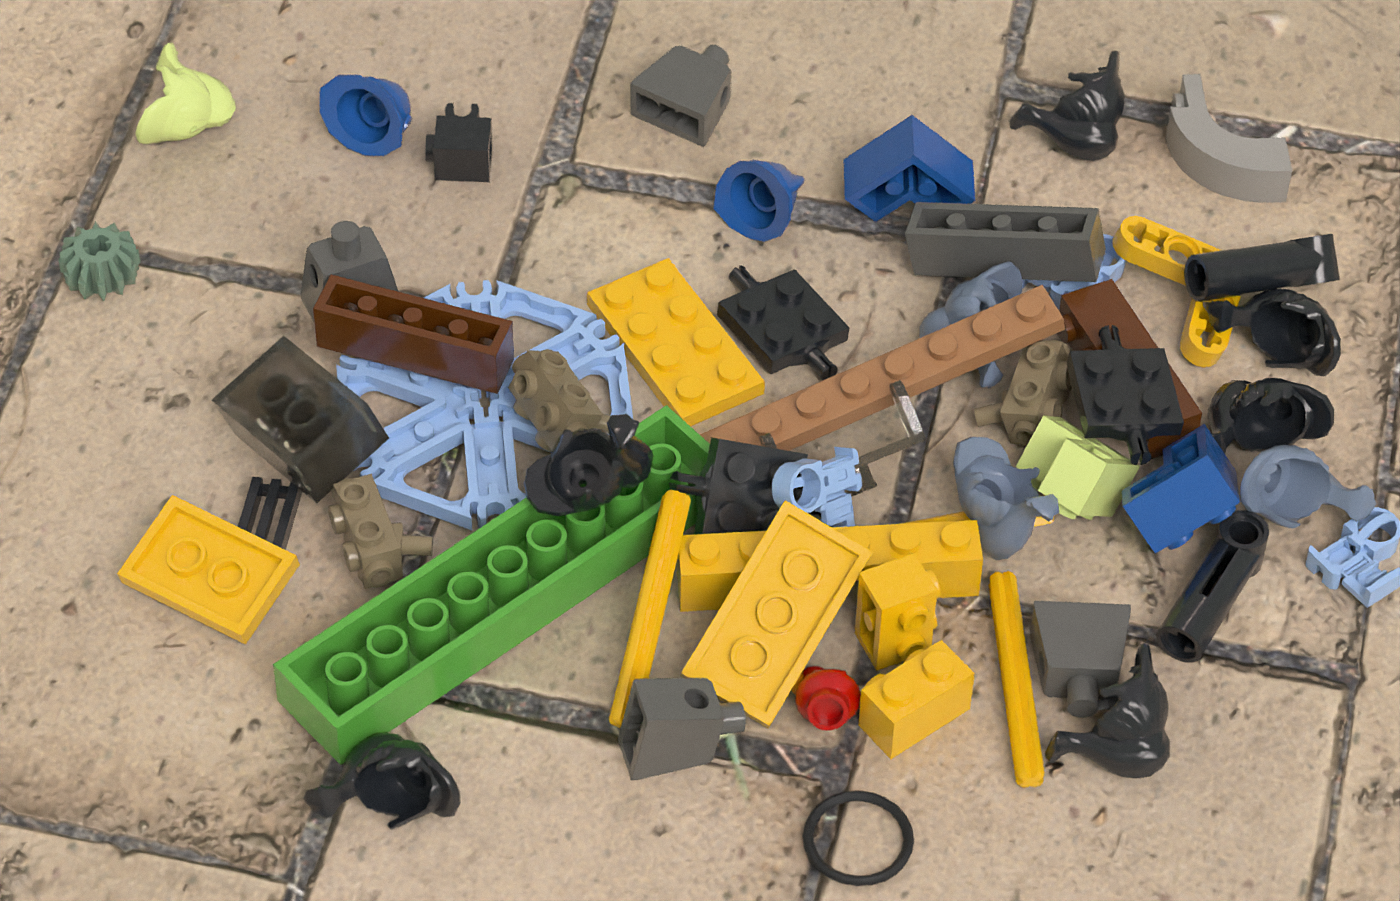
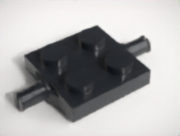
M740 265L739 269L735 267L729 274V280L741 292L719 301L717 316L770 374H773L789 366L805 364L809 365L822 381L835 376L838 367L824 353L828 349L846 342L850 327L795 269L768 281L758 282L743 265Z
M1107 325L1098 332L1103 350L1070 351L1067 360V368L1084 437L1112 438L1125 441L1130 455V462L1133 465H1137L1138 461H1140V465H1144L1151 460L1146 440L1155 436L1180 435L1184 425L1183 416L1165 349H1124L1121 344L1118 327L1112 325L1110 330L1109 325Z
M711 437L707 462L700 472V476L674 471L670 479L687 482L688 484L682 485L669 482V489L696 496L698 513L694 535L767 531L780 509L774 502L772 495V481L776 471L786 462H795L803 458L807 459L808 454ZM803 487L793 488L796 502L801 497ZM815 510L808 513L809 515L821 517V513Z

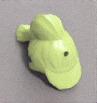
M168 43L163 47L156 65V69L162 72V78L165 83L163 92L166 96L157 99L145 109L136 128L137 142L141 144L180 141L192 138L205 128L222 127L230 121L236 110L235 100L228 87L220 80L206 73L183 66L178 61V52L173 43Z

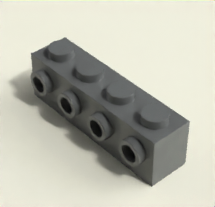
M916 202L905 232L914 275L977 277L992 266L1010 261L1019 268L1022 279L1097 282L1106 251L1099 208Z

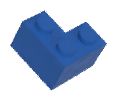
M910 115L843 159L845 200L875 222L908 201H912L914 204L916 202L972 204L975 202L973 160L913 115Z
M1205 424L1164 448V465L1122 490L1123 508L1155 554L1166 547L1169 550H1173L1182 546L1191 539L1194 530L1207 522L1217 524L1225 520L1236 510L1235 505L1240 503L1236 470Z

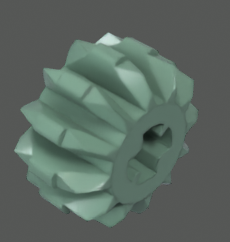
M95 221L92 229L85 230L77 227L75 237L64 238L63 251L60 252L59 267L70 291L79 290L84 299L89 298L93 294H99L104 301L107 293L114 292L123 295L125 285L135 284L137 270H139L140 255L129 231L120 232L115 223L110 224L106 228H100Z

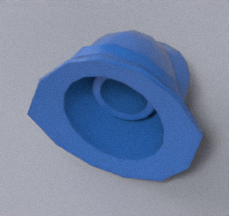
M359 74L337 75L320 88L319 112L329 133L346 148L365 156H386L402 146V132L408 128L412 117L410 116L411 103L408 94L398 83L382 78L377 79L372 76L363 77Z
M758 160L738 161L726 168L716 184L713 209L731 229L749 239L766 242L782 236L791 221V213L797 199L798 190L804 184L805 179L803 176L792 174L780 163Z

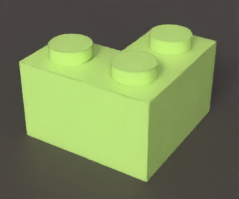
M1043 415L1015 467L1018 469H1033L1037 467L1040 470L1038 477L1031 480L1032 486L1044 495L1053 494L1056 496L1061 515L1070 519H1075L1078 515L1092 520L1094 516H1113L1122 500V490L1130 486L1140 465H1133L1129 458L1096 438H1085L1083 430L1063 418Z

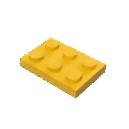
M172 495L117 575L121 583L246 645L300 563L295 554Z

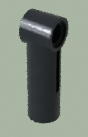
M1333 234L1300 238L1268 245L1194 254L1188 257L1184 269L1186 288L1190 296L1199 302L1340 280Z
M1235 510L1228 518L1221 521L1218 536L1156 633V640L1160 648L1167 655L1185 663H1194L1201 658L1249 578L1255 576L1261 570L1269 536L1268 524L1263 517L1255 512Z

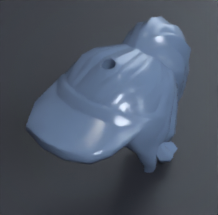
M1007 261L992 266L976 278L958 284L952 290L945 306L928 313L920 325V338L1022 294L1023 280L1019 268L1012 262ZM995 361L978 368L980 373L979 384L982 388L995 386L1003 377V373Z
M969 437L957 443L953 466L960 505L970 520H977L982 551L995 560L1008 559L1020 551L1029 540L1037 516L1051 521L1054 515L1059 513L1058 498L1053 494L1039 496L1038 491L1032 486L1031 480L1038 477L1040 470L1037 467L1033 469H1018L1011 466L1008 455L999 442L987 437Z
M1278 445L1259 453L1246 469L1240 487V501L1247 511L1259 513L1272 523L1289 529L1299 527L1301 524L1296 521L1310 516L1312 512L1319 510L1322 504L1333 505L1343 509L1356 522L1369 516L1377 504L1374 499L1373 489H1370L1367 485H1362L1355 489L1344 487L1330 473L1329 466L1321 458L1317 457L1308 448H1301L1296 445Z

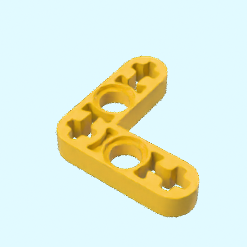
M1129 216L1124 219L1112 238L1113 248L1122 259L1185 286V265L1174 261L1170 257L1169 251H1178L1184 254L1187 259L1194 254L1221 251L1216 247L1140 216ZM1134 237L1138 238V243L1133 240ZM1156 246L1161 247L1158 252L1154 250ZM1240 296L1201 302L1195 301L1193 298L1191 299L1180 340L1182 355L1190 363L1199 367H1211L1216 364L1228 346L1232 328L1222 333L1216 332L1209 322V316L1203 306V302L1228 300L1231 304L1238 307ZM1203 331L1210 332L1206 347L1202 345V338L1200 337Z

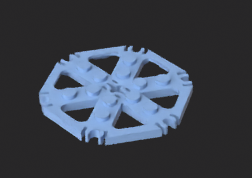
M483 280V291L478 295L468 294L465 291L464 282H458L456 287L457 298L455 299L451 296L450 284L424 297L425 299L503 319L510 316H521L560 330L562 333L530 350L543 351L548 349L559 352L567 360L569 367L578 380L588 375L604 377L608 382L611 415L628 414L633 419L624 343L619 346V336L617 334L608 339H599L605 335V322L602 319L597 320V314L497 281L496 296L492 295V285L489 280ZM346 355L340 356V366L336 364L343 463L346 461L349 472L355 471L360 467H368L360 472V477L372 474L381 498L472 530V514H477L478 527L481 528L487 524L489 516L493 514L500 515L526 498V494L518 488L513 439L540 449L543 448L535 440L538 431L531 420L521 417L513 408L516 399L508 388L515 375L512 365L498 394L486 391V398H489L490 406L488 407V416L484 417L483 407L480 406L479 401L482 398L481 389L362 358H351ZM378 391L422 407L371 435L364 436L360 430L359 399L366 392ZM499 417H503V422H499ZM469 419H474V424H470ZM464 443L468 493L464 498L457 501L446 500L410 487L404 482V477L412 470Z

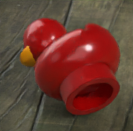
M815 665L806 667L802 671L791 690L795 694V702L800 714L816 728L825 731L838 729L847 723L856 714L861 701L860 688L854 679L847 675L846 671L825 669Z

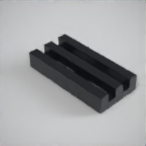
M252 477L238 527L250 533L252 532L261 498L264 496L266 499L255 535L267 540L278 499H285L272 544L286 550L302 495L301 482L291 480L289 486H282L281 479H271L270 484H263L262 477Z

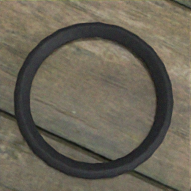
M845 791L828 797L811 811L804 825L803 843L810 862L829 879L846 885L869 886L887 881L902 870L913 852L914 835L907 815L897 804L888 798L873 792ZM852 801L869 802L884 808L898 821L902 830L903 845L898 858L889 867L870 875H851L832 868L820 857L814 844L815 826L827 810L836 805Z

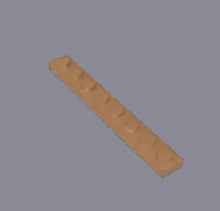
M1040 285L700 435L708 443H710L711 437L790 451L1065 330L1064 318L1044 286Z

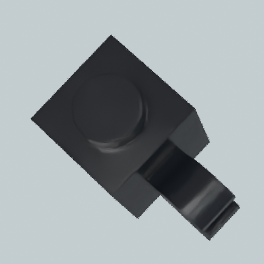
M448 103L445 107V116H437L435 134H427L426 161L434 162L435 180L490 182L493 154L492 118L480 117L478 104L471 105V112L468 115L458 116L454 114V103Z

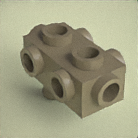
M1054 339L1040 340L1023 348L1009 389L1002 392V402L974 408L978 427L1003 422L1010 443L1027 446L1043 415L1062 418V404L1069 397L1068 390L1072 389L1067 368L1070 348L1063 341Z
M548 349L543 351L528 350L514 361L512 370L515 375L508 387L516 399L513 408L518 415L531 420L538 431L535 440L540 447L549 452H554L565 429L571 430L573 434L591 428L603 429L609 433L607 421L611 416L600 411L590 397L589 391L581 384L569 367L567 360L559 352Z
M372 474L357 478H347L333 484L332 494L335 504L328 506L331 525L336 535L343 533L345 543H342V549L347 567L350 572L357 571L358 577L365 589L382 587L392 581L403 579L402 555L432 556L433 536L404 535L401 522H390Z

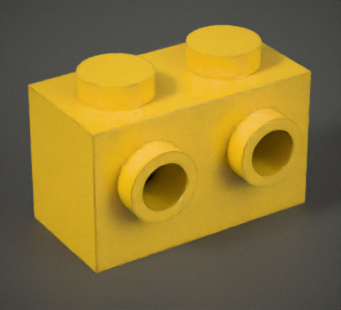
M915 553L859 572L855 635L876 671L902 661L904 662L914 651L918 649L926 650L932 646L933 629L937 628L935 608L936 599L940 598V587L935 574L930 569H924Z
M942 640L926 650L918 649L910 654L899 667L886 675L878 674L867 682L861 690L858 726L890 759H893L970 710L974 672Z

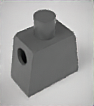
M709 45L702 54L683 46H674L630 83V115L704 147L708 143L730 101L731 69L728 67V54L717 45Z
M340 221L331 228V237L311 243L306 249L301 299L313 322V307L331 274L398 291L387 256L370 227L363 226L359 228L352 221Z
M1034 601L1030 639L1042 691L1048 697L1067 698V710L1071 715L1080 718L1093 716L1098 711V699L1105 698L1100 695V688H1107L1118 684L1131 613L1130 604Z
M707 678L634 679L618 736V742L631 781L708 764L714 758L720 735L744 732L746 727L745 710L740 701L720 704L713 683Z

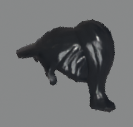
M1117 50L1111 51L1106 67H1099V72H1070L1068 79L1074 82H1081L1083 86L1071 94L1062 96L1052 111L1036 108L1027 102L1023 103L1009 120L1010 129L1016 130L1030 125L1037 127L1046 133L1060 149L1083 160L1097 161L1109 156L1116 149L1118 141L1116 124L1123 113L1125 94L1118 75L1120 52Z
M1273 289L1254 295L1247 303L1240 307L1234 306L1228 300L1212 301L1206 307L1209 322L1218 333H1222L1234 326L1250 327L1253 343L1267 357L1272 359L1265 361L1266 367L1304 368L1315 376H1327L1336 367L1341 356V338L1334 321L1319 302L1306 297L1305 294H1300L1290 289Z
M1264 378L1253 383L1246 380H1232L1223 384L1216 391L1208 408L1207 417L1212 429L1211 434L1224 454L1233 439L1243 450L1248 449L1251 452H1262L1278 445L1291 446L1300 439H1319L1327 436L1334 425V407L1327 395L1308 385L1281 378Z
M628 414L611 415L607 421L609 433L603 429L591 428L573 434L571 430L565 429L555 451L550 455L537 459L527 469L524 487L526 497L538 513L554 516L594 510L604 504H609L621 493L622 488H634L646 480L651 471L653 452L643 440L635 436L639 421L632 419Z
M1148 643L1139 645L1135 656V664L1129 671L1133 673V677L1121 684L1100 688V695L1105 698L1098 699V710L1107 709L1109 711L1096 721L1090 732L1057 731L1052 736L1045 751L1048 763H1054L1062 755L1070 752L1079 753L1090 758L1108 772L1121 777L1135 779L1152 776L1164 767L1170 757V739L1164 730L1169 704L1167 693L1154 672L1151 650Z
M389 732L374 734L360 742L346 757L342 772L335 783L331 786L320 785L319 787L307 790L303 797L313 812L327 819L333 816L342 803L357 796L367 810L373 809L376 813H384L386 816H399L388 823L387 826L391 830L431 812L440 817H452L456 814L461 804L460 790L453 776L435 759L424 743L405 740L400 735Z

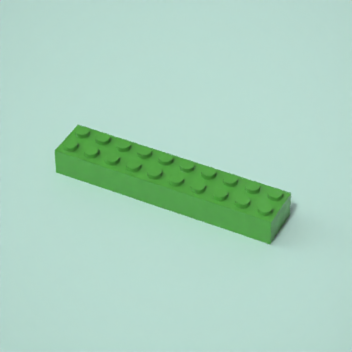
M667 405L641 421L635 434L653 452L651 471L646 480L634 488H622L621 493L609 504H604L594 510L564 516L538 513L526 497L274 663L273 669L278 702L340 765L343 764L353 748L364 739L377 733L390 732L646 558L649 554L662 497L670 490L669 482L682 485L688 484L687 482L670 479L672 473L678 471L680 473L700 476V472L707 462L710 443ZM689 495L691 503L684 531L696 524L698 509L695 495Z

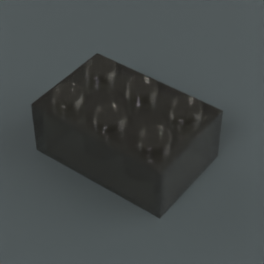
M282 336L211 399L234 434L316 504L333 489V484L344 480L389 439L373 411L362 398L285 336Z

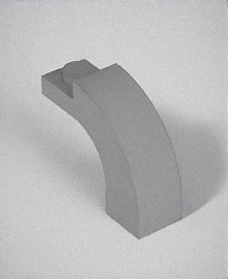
M1201 74L1182 75L1180 93H1173L1172 107H1170L1166 132L1167 147L1176 164L1198 184L1220 195L1249 202H1286L1292 174L1286 138H1249L1223 129L1211 118L1207 110Z

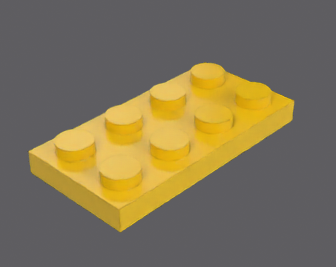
M669 258L587 292L588 307L594 314H597L598 320L602 319L605 322V329L610 336L615 334L619 336V346L624 343L625 356L663 406L667 405L690 427L764 394L765 381Z
M785 500L680 676L682 678H707L713 683L719 700L724 703L740 701L746 716L769 729L858 579L859 572H862L873 552Z

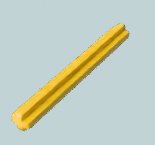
M668 490L661 500L611 708L610 724L621 728L633 680L649 679L691 503L689 495L675 490Z
M1010 571L1004 573L994 572L990 576L988 586L1016 783L1022 788L1029 786L1038 787L1044 781L1043 776L1045 772L1017 579Z

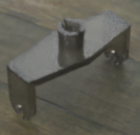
M901 380L889 384L908 436L858 456L859 464L854 465L855 473L861 474L862 488L858 492L847 491L851 493V497L878 486L869 469V463L926 440L909 395ZM770 433L759 437L761 446L777 449Z

